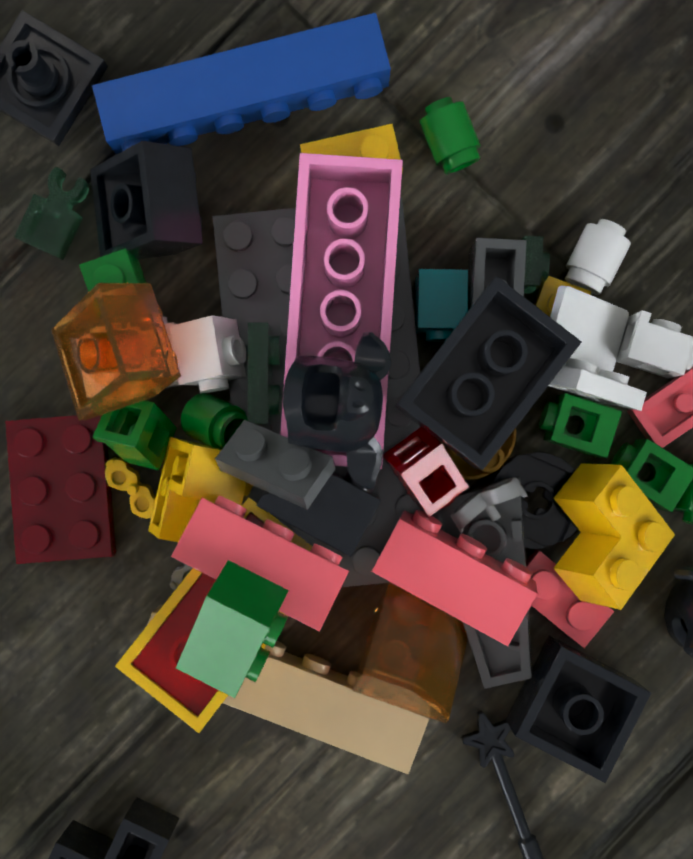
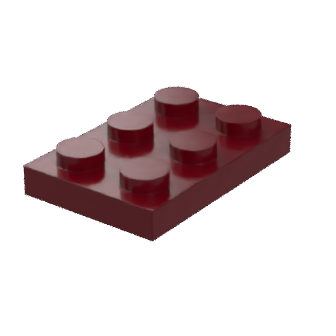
M103 413L5 421L16 564L112 557L116 555L111 487L108 486L105 478V469L107 467L105 464L109 460L108 445L98 442L93 438Z

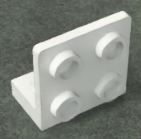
M559 286L550 317L582 341V343L548 386L596 402L642 411L647 392L628 386L629 376L613 372L629 312L570 286Z

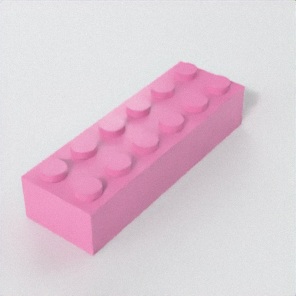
M300 153L284 385L287 373L296 356L330 357L355 362V349L365 332L374 333L385 343L390 353L403 160ZM388 374L380 380L383 393L382 413L379 428L374 435L382 449L384 448ZM282 403L280 435L288 438L287 423ZM315 449L332 456L335 466L347 467V454L345 452Z

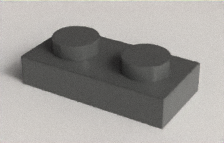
M247 420L242 422L215 458L220 471L308 510L336 469L332 456L312 448L289 444L287 437Z

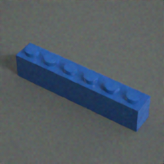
M372 13L92 85L106 142L117 155L140 141L184 146L195 142L198 136L214 131L218 134H231L241 130L245 123L261 119L266 123L278 122L289 117L292 111L308 107L311 111L324 110L335 105L337 100L354 95L357 99L371 98L380 94L383 88L389 87L391 67L377 14Z

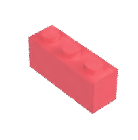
M219 495L215 503L201 498L171 557L214 579L218 578L229 560L289 590L279 611L320 632L349 573L348 570L339 566L343 557L315 543L310 551L292 543L291 540L295 533L266 519L263 527L244 519L243 517L247 509Z
M404 510L371 572L508 646L538 594L536 581L531 579L533 573L527 567L512 559L506 558L502 563L485 554L487 547L468 535L460 534L457 539L440 529L442 523L433 516L428 517L423 511L416 510L414 514H411Z

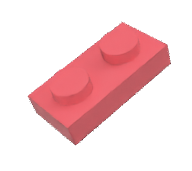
M693 366L690 370H685L684 375L675 377L646 397L642 411L634 409L627 411L644 437L661 448H664L693 428Z
M535 549L526 560V567L533 573L531 579L536 581L538 591L531 606L585 649L614 611L610 607L580 601L553 569L556 563L541 551Z

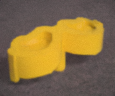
M114 457L108 460L105 464L107 466L105 478L108 486L117 490L127 491L130 495L129 500L133 514L145 519L151 518L156 498L151 486L142 484L139 472L131 468L129 463H126L122 458Z

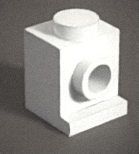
M643 310L629 316L616 362L665 378L684 375L685 370L691 369L693 366V336L680 333L682 327L679 324L662 319H653L652 323H649L652 313Z

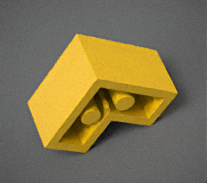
M170 437L148 531L158 539L179 542L201 498L215 503L220 495L242 506L243 497L249 495L253 485L220 471L215 458L222 449Z
M581 463L554 497V500L579 529L580 534L553 569L580 601L622 610L675 534L622 465Z

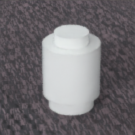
M600 219L598 224H586L566 265L569 271L565 280L570 284L592 291L591 294L600 295L604 286L611 285L631 245V242L624 237L626 230L622 226L606 219Z

